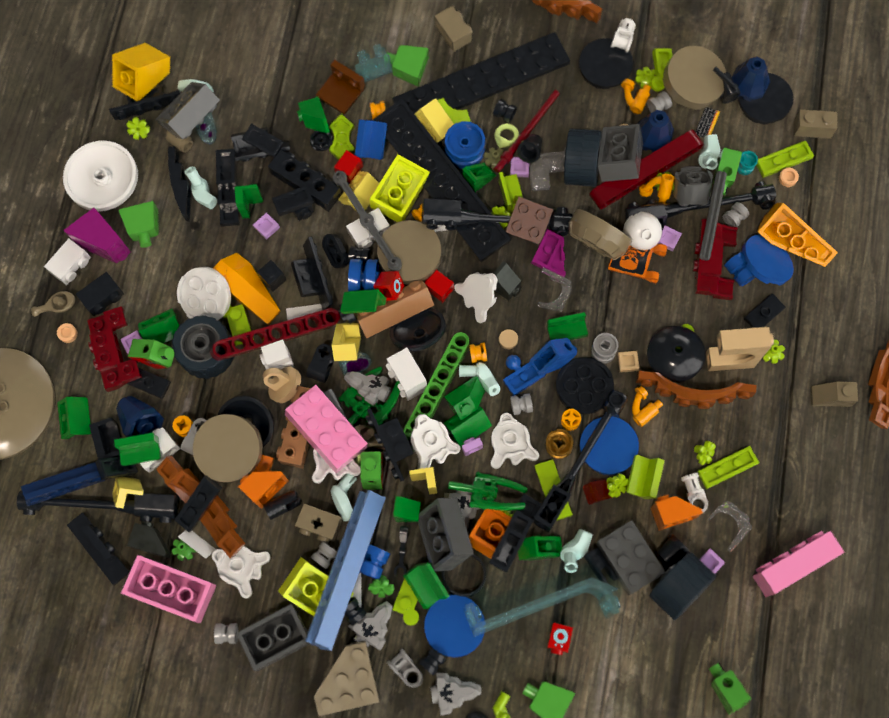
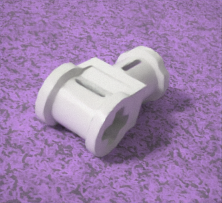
M629 18L621 20L611 45L612 48L618 47L628 53L636 26L633 20Z

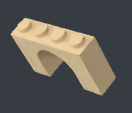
M769 327L720 331L716 336L718 347L708 348L706 352L708 371L754 368L774 343L773 334L770 333Z

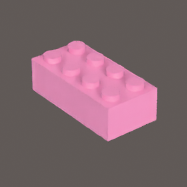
M317 385L313 386L285 409V416L336 474L367 448L368 443Z
M820 531L806 539L808 543L804 541L789 549L791 553L787 551L772 559L774 561L773 564L770 561L757 568V574L752 577L764 596L768 597L778 593L845 553L832 532L829 531L824 534L823 531Z
M137 555L121 593L191 621L201 623L216 585Z

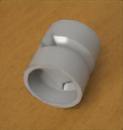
M609 333L599 334L594 339L591 348L592 358L604 364L611 362L618 349L616 337Z

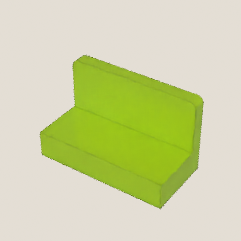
M499 172L498 181L506 211L512 213L515 206L512 203L514 197L519 196L523 198L517 174L504 177L503 172Z
M635 455L626 492L644 499H656L665 460L660 458L648 459Z

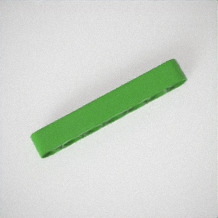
M459 332L452 337L403 430L407 440H411V433L413 431L411 427L418 415L425 414L430 419L433 418L469 349V337L465 333ZM463 340L466 344L464 346H457L456 342ZM450 356H454L457 358V361L449 363L447 359ZM441 373H447L448 378L442 380L438 378V375ZM433 389H437L440 392L439 395L434 397L429 393ZM423 406L431 408L428 413H422L420 410Z

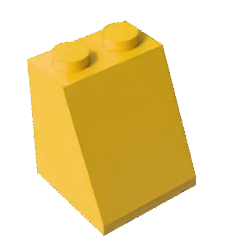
M147 43L112 54L113 87L136 101H140L170 73V56Z

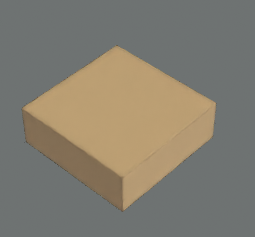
M637 351L618 352L619 372L639 371Z

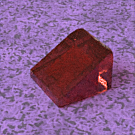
M606 479L590 482L583 486L589 505L612 498L608 495L609 490L607 489Z

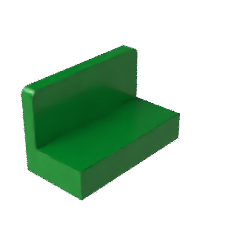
M258 185L235 187L237 208L242 218H250L249 204L263 202Z
M378 289L344 292L340 312L342 314L375 312L377 306L386 305L387 298Z
M173 308L138 323V329L143 339L156 340L161 343L172 340L175 331L180 326Z
M585 312L549 319L546 326L549 339L568 338L569 340L588 337Z
M65 397L57 402L61 439H70L75 435L91 434L89 406L86 397Z
M480 406L463 420H460L455 415L444 422L445 427L454 436L460 447L464 445L466 440L473 437L476 438L492 427L486 413Z
M154 433L114 440L115 448L120 452L122 466L161 459L159 438Z
M430 563L417 564L403 575L423 609H428L438 600L449 597Z

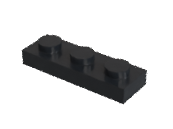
M207 475L203 477L175 518V521L188 532L193 531L223 487Z

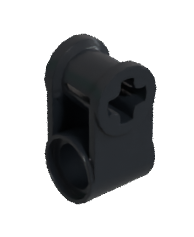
M321 344L317 347L313 359L308 366L306 377L326 383L334 362L333 351L329 345ZM328 351L329 355H325L323 358L322 353L326 354Z

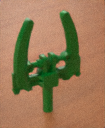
M377 367L364 375L377 376L383 372L382 367ZM397 381L395 383L392 393L383 406L377 403L372 406L365 401L364 397H362V401H357L354 399L355 396L361 395L358 394L357 389L348 387L339 397V401H344L346 407L353 408L354 413L347 421L353 426L359 418H366L368 409L375 407L378 412L374 414L378 425H382L398 400L400 390L397 385L400 382Z
M476 472L473 485L449 481L448 489L472 493L471 502L469 503L471 508L503 511L525 509L526 504L493 502L497 498L498 488L496 484L518 490L524 494L528 490L527 487L514 481Z

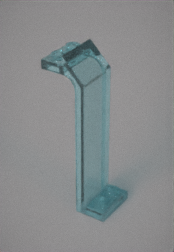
M591 577L482 622L480 621L482 618L481 611L478 606H474L473 602L465 605L463 611L472 634L476 637L583 593H590L597 598L606 620L618 614L621 606L616 596L613 597V594L619 590L618 588Z

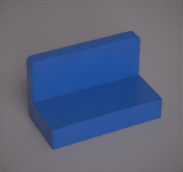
M359 119L355 150L357 157L383 159L387 123Z

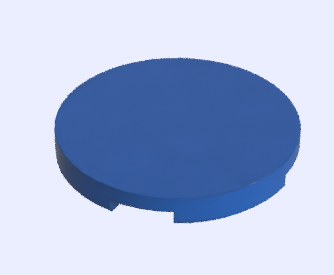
M754 235L744 243L742 254H744L747 262L746 267L757 279L766 284L772 283L780 286L792 277L794 271L793 262L786 250L770 244L761 235Z
M602 417L593 420L584 429L580 438V453ZM611 417L585 463L603 475H616L626 471L632 465L634 456L638 455L639 441L634 429L626 421L617 417Z
M449 595L447 599H440L435 602L428 610L424 623L425 635L430 645L440 654L448 657H462L473 652L481 643L485 633V619L475 602L464 596Z

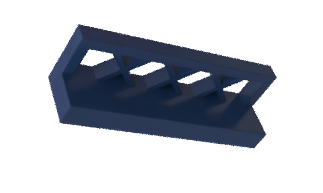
M94 462L23 485L21 490L28 507L105 480H101Z

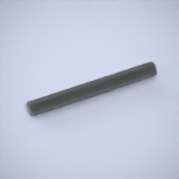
M718 171L716 173L699 256L701 260L708 261L711 257L727 176L726 172Z

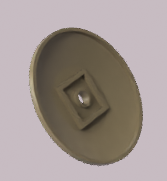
M0 348L1 460L16 456L37 442L47 429L55 406L54 387L46 369L32 356L10 348Z

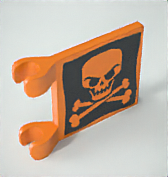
M657 244L652 249L644 251L629 246L623 256L616 260L611 259L608 270L657 283L659 273L647 271L652 253L665 256L667 246Z

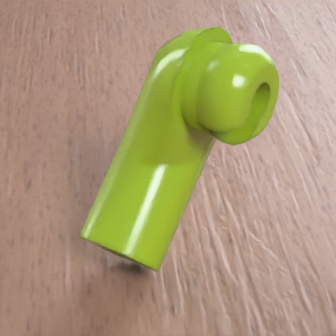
M501 692L493 706L496 718H510L506 709L510 696L504 692Z

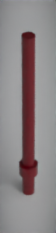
M557 90L552 92L510 148L500 156V161L493 168L496 173H499L506 164L510 163L519 144L525 140L558 98L560 93Z

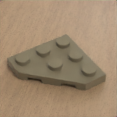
M366 640L347 644L343 648L340 656L314 695L318 716L379 702Z

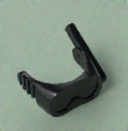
M715 67L713 71L723 80L724 92L719 97L721 102L726 104L737 100V97L741 94L738 85L733 83L730 73H723L718 67Z

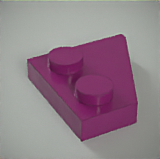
M547 229L531 264L563 279L566 275L564 271V237Z

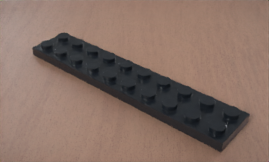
M553 32L392 98V101L395 104L400 99H403L414 114L432 100H440L442 98L451 108L459 110L570 64V59L556 32Z
M400 99L373 119V121L387 123L386 139L398 155L430 171L423 187L432 199L461 200V209L492 215L403 99ZM497 222L464 224L456 228L481 262L511 241L509 235Z

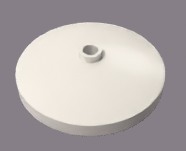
M95 141L80 147L68 159L63 173L66 192L77 205L87 210H91L94 207L97 211H106L118 207L131 196L138 181L137 165L131 154L121 145L110 141Z

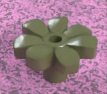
M490 148L489 153L486 152L484 154L485 164L487 166L492 165V170L500 161L503 149L498 148L495 150V148Z

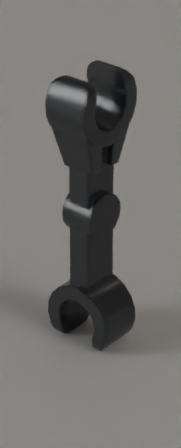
M407 526L400 527L399 565L394 568L395 576H397L398 568H403L404 574L407 573V568L403 566L406 552L405 543L407 542L409 531Z

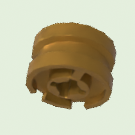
M563 429L551 431L546 438L548 454L555 459H563L571 454L573 449L572 436ZM561 441L563 443V445L560 446V448H558L556 442Z

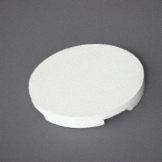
M197 267L181 277L177 287V300L190 319L194 316L204 315L219 320L227 313L230 307L231 291L228 282L217 270L210 267Z

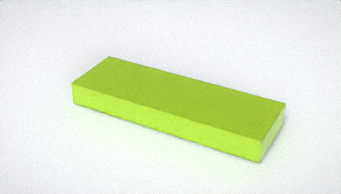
M805 140L758 159L756 166L764 178L785 168H790L814 157V154Z
M748 446L697 471L707 490L758 465L759 461L751 447Z
M553 459L534 465L545 499L553 485H557L561 481ZM568 502L557 521L572 516Z

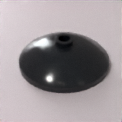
M428 308L391 326V341L401 350L408 348L409 351L427 349L438 342L443 336L446 329L444 316L438 310Z
M668 326L659 330L651 338L647 348V359L651 369L654 372H659L672 382H684L695 377L702 369L706 358L705 347L700 337L692 330L683 326ZM675 348H680L682 352H676Z
M247 395L236 396L229 399L220 408L218 415L231 414L244 417L245 419L250 418L252 424L261 435L262 448L272 438L274 419L269 408L259 399Z

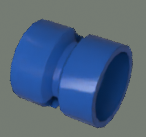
M742 252L736 254L724 265L730 274L735 275L734 279L740 287L756 278L746 267L747 262Z
M369 544L360 573L380 580L383 573L382 565H386L390 553Z

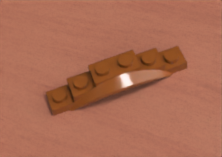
M532 0L534 4L544 7L548 12L559 17L565 12L569 17H574L577 20L583 15L587 20L598 23L601 18L602 8L593 4L590 0Z
M889 340L886 349L879 350L868 383L873 388L869 403L873 405L869 421L881 429H888Z
M639 371L636 378V383H640L641 386L652 387V385H655V393H659L660 396L670 397L674 395L673 403H678L679 406L689 407L690 405H697L700 409L713 407L716 400L720 404H729L733 402L736 395L740 399H749L756 393L757 385L737 382L722 389L698 390L678 385L662 376L659 372Z
M172 455L167 456L156 469L163 477L167 486L185 504L200 483L189 468L183 470ZM217 495L200 521L211 534L216 545L222 548L229 558H232L246 543L235 531L238 526L227 514L230 509Z

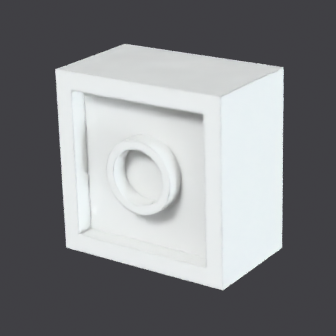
M408 348L387 358L388 364H386V368L389 371L388 375L391 379L395 378L396 382H400L397 386L402 398L406 397L407 401L424 392L427 386L426 379Z

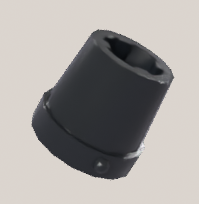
M530 134L519 144L517 155L523 162L534 163L539 159L543 145L541 137L536 134Z
M673 534L668 535V540L657 552L661 559L670 567L678 563L690 552Z

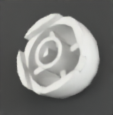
M638 212L627 219L624 224L623 233L632 240L630 246L644 251L652 249L661 240L662 226L659 220L651 213Z

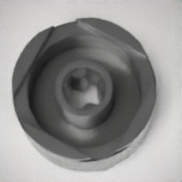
M687 166L681 168L680 172L676 171L673 196L678 201V204L680 206H688L689 204L707 205L708 200L711 198L713 174L709 170L707 172L702 171V167Z

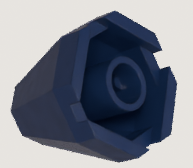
M759 57L750 58L740 64L732 75V81L738 85L741 93L740 96L744 97V100L751 101L762 98L770 84L766 63Z
M656 110L638 122L643 137L642 150H652V152H655L672 141L674 128L664 111Z
M132 396L124 397L118 402L116 410L123 434L126 437L149 434L156 429H161L164 418L154 407Z

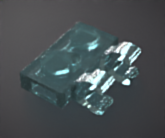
M381 44L373 46L375 58L370 59L368 53L365 54V50L358 52L360 64L355 65L356 73L364 78V83L393 72L390 56L386 53L384 47L381 48Z

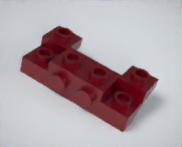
M702 219L699 241L694 246V254H697L692 268L696 278L695 294L712 295L716 299L732 300L734 280L720 278L722 272L723 246L736 247L738 227L726 226L717 222L711 257L708 261L699 258L707 219Z
M122 306L105 311L102 316L87 320L91 334L89 335L91 342H88L90 351L95 356L93 364L95 369L101 372L104 388L107 392L120 389L125 384L142 378L137 365L138 361L131 359L124 362L117 333L115 332L117 329L128 326Z

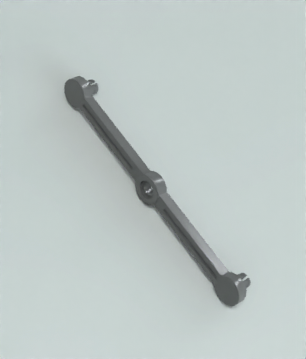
M337 171L333 175L334 183L340 185L360 216L361 225L364 228H368L387 258L388 268L391 271H399L402 268L401 260L398 257H394L376 229L373 216L366 213L348 185L346 173ZM365 219H370L369 222H364Z

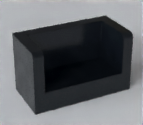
M108 418L90 424L89 427L98 459L120 456V452L115 448L114 444L115 439H121L117 421L113 418Z

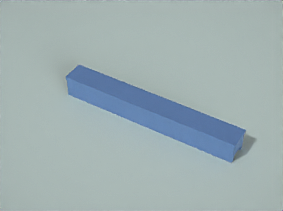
M368 490L367 493L359 492L305 640L322 650H332L386 498L371 490Z

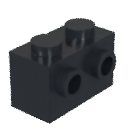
M107 271L76 293V296L93 316L103 313L106 307L118 302L121 296L124 295Z

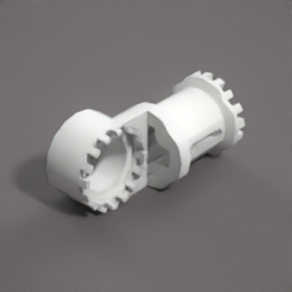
M692 473V476L689 474L690 476L682 477V482H685L688 491L689 503L693 505L695 500H701L704 503V508L702 509L704 513L708 508V501L704 489H701L698 480L699 474Z

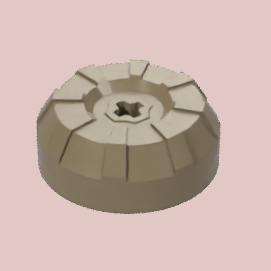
M687 46L678 50L667 62L664 69L663 83L675 103L693 110H699L713 104L724 92L723 80L713 69L718 67L723 73L726 72V69L719 57L712 51L700 46Z
M576 209L569 221V234L571 237L583 243L584 246L597 251L600 255L609 257L612 260L623 256L632 243V240L622 231L584 210Z
M413 220L401 221L390 226L382 234L383 240L394 257H398L402 262L399 274L404 285L408 286L413 281L422 280L424 282L439 268L442 258L441 243L435 231L428 229L426 224ZM378 246L377 255L383 272L391 271L387 265V258Z
M222 414L210 418L201 425L194 437L193 456L196 465L204 475L219 482L238 481L247 474L250 475L262 458V440L258 429L249 420L238 415Z

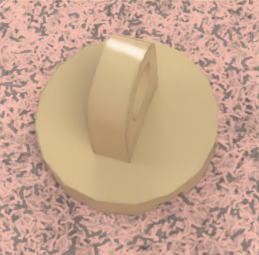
M291 366L284 367L281 370L278 368L265 370L263 380L264 384L269 387L268 394L270 399L279 403L289 401L296 394L297 385L300 386L301 384L299 371Z

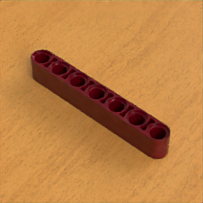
M690 130L643 158L640 164L638 179L605 181L595 187L589 193V196L600 210L604 209L657 177V174L667 171L695 154L704 146V143L694 130Z
M329 308L219 340L211 347L210 355L213 359L220 361L261 349L262 346L280 340L285 342L322 331L337 324L340 315L336 309ZM326 314L333 317V322L330 323L326 320ZM309 319L315 322V328L308 325ZM290 325H295L298 328V332H291ZM277 330L280 338H274L271 331ZM254 335L261 337V344H256L253 341ZM241 341L243 349H237L234 346V342ZM217 346L223 347L225 354H217L215 348Z

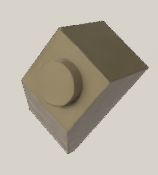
M832 382L812 386V406L852 407L858 402L857 382Z

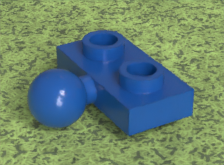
M517 355L507 357L506 366L515 372L503 379L504 384L513 396L519 394L546 375L539 376L531 361L521 367V360Z

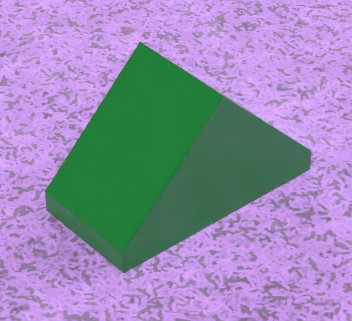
M485 163L463 168V177L474 192H477L496 177V174Z
M396 496L393 513L395 521L418 522L421 502Z

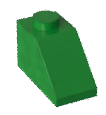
M319 97L298 103L300 110L297 111L299 120L304 121L306 128L324 133L330 132Z
M475 376L446 395L445 399L455 415L460 420H463L478 409L485 390L478 377Z
M533 536L525 538L518 551L519 560H540L560 557L562 550L561 537Z

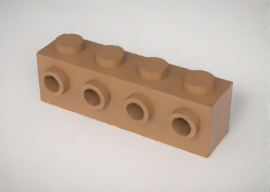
M422 280L413 281L410 285L403 288L397 300L386 301V305L377 306L375 312L354 313L367 339L434 306V303L425 283Z
M297 386V392L291 398V402L294 403L311 388ZM286 417L288 423L287 427L282 430L281 439H283L282 446H279L277 449L276 458H278L280 464L304 469L310 443Z

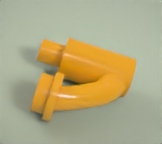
M625 79L621 84L624 88L625 100L633 113L641 114L650 97L649 91L651 87L644 85L643 89H639L636 97L633 99L631 91L634 90L635 83L630 79Z
M663 174L651 179L646 185L639 187L640 195L649 197L653 193L652 187L660 184L657 196L659 197V202L666 203V200L671 196L675 177L671 174Z
M640 386L635 388L636 395L632 404V414L635 423L643 427L659 413L658 409L663 404L660 400H657L654 403L650 402L640 410L641 399L645 400L646 396H648L646 389Z

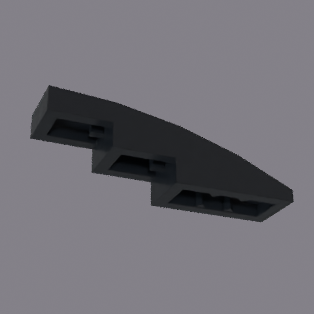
M170 146L168 147V167L171 186L182 216L186 221H190L191 185L188 180H185V169L182 163H179L180 154L177 148Z
M216 150V184L218 186L221 227L240 225V219L235 200V187L238 186L235 150Z
M526 494L522 496L519 502L526 504L525 509L514 511L488 562L505 573L508 572L541 506L540 502Z

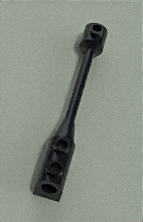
M760 181L755 184V187L752 188L749 194L722 198L721 206L736 202L752 201L755 205H760L761 209H770L775 205L776 201L775 187L773 184L766 185L764 181ZM655 199L648 200L646 205L641 206L637 202H632L628 205V208H625V219L627 221L630 216L638 212H648L654 215L659 220L662 228H664L667 218L685 211L709 208L711 200H708L707 205L689 204L688 206H680L677 203H657Z
M423 199L422 224H426V227L431 230L437 229L438 225H445L446 230L452 231L457 226L478 222L508 223L511 217L508 215L479 214L461 209V200ZM558 207L554 209L548 222L551 231H556L560 236H566L569 232V221L572 213H569L567 208Z
M611 390L602 405L605 413L571 470L557 485H553L536 513L533 523L547 532L551 531L571 497L576 475L611 417H619L628 402L627 396L617 390Z
M21 490L17 496L18 510H23V515H35V511H40L44 505L116 509L117 511L140 517V521L150 522L153 517L159 518V522L171 523V519H175L178 514L179 496L177 494L159 493L135 494V500H125L124 508L115 507L114 501L52 498L27 507Z

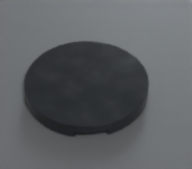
M602 38L590 42L582 50L579 59V68L585 78L584 80L599 89H610L622 84L625 79L630 77L633 68L631 52L628 51L627 53L624 49L618 47L612 48L613 39Z
M768 73L770 84L762 98L746 101L743 99L744 97L740 95L738 97L743 114L749 120L758 124L768 125V123L783 120L793 105L794 96L790 85L783 78L772 73Z
M575 358L570 360L561 368L556 380V391L562 404L568 409L577 410L580 414H592L602 410L603 403L611 390H614L612 373L604 363L595 358Z

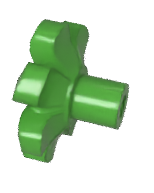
M176 539L173 542L176 548L172 549L173 555H178L177 559L183 561L185 557L187 560H191L193 558L192 553L197 552L182 540Z
M381 575L380 580L375 579L373 583L369 584L368 589L374 595L379 593V598H385V594H393L394 585L389 584L387 577Z

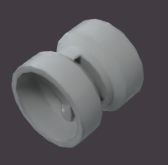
M665 91L657 94V97L647 100V106L652 113L656 110L669 109L672 107V101L670 96Z
M736 202L731 207V210L725 212L722 217L728 226L738 227L741 220H745L749 216V211L743 204Z
M530 393L523 394L520 398L516 395L510 396L513 415H519L521 410L526 413L533 412Z
M322 541L319 545V550L313 553L310 558L327 569L331 559L336 557L337 551ZM320 553H322L324 556H326V557L328 558V560L325 559L322 555H320Z
M216 623L214 629L215 644H223L224 642L237 644V623H230L229 625Z

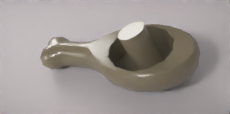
M67 291L57 292L44 305L32 307V316L36 317L47 311L56 313L68 311L75 304V296Z
M357 425L354 428L368 443L367 447L385 450L382 443L378 444L374 433H376L374 428L367 425Z

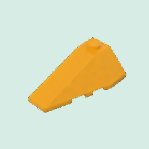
M776 203L764 216L757 230L770 244L824 267L838 253L784 203Z
M238 253L221 259L213 269L221 273L228 282L231 296L267 325L281 312L251 263Z

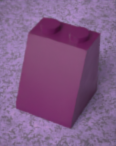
M94 207L64 230L73 242L82 249L116 264L119 261L125 260L128 254L131 253Z

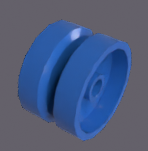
M464 121L451 126L445 135L446 156L459 169L479 164L484 157L485 136L482 129L472 122Z
M350 259L348 292L362 291L363 289L375 290L373 286L380 275L378 260L368 259L364 270L361 259Z

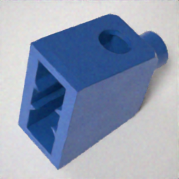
M568 338L550 340L530 361L538 375L542 376L561 369L577 355V348L572 345Z

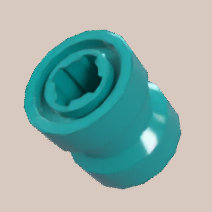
M744 151L737 172L741 175L751 174L758 162L757 155L752 151Z

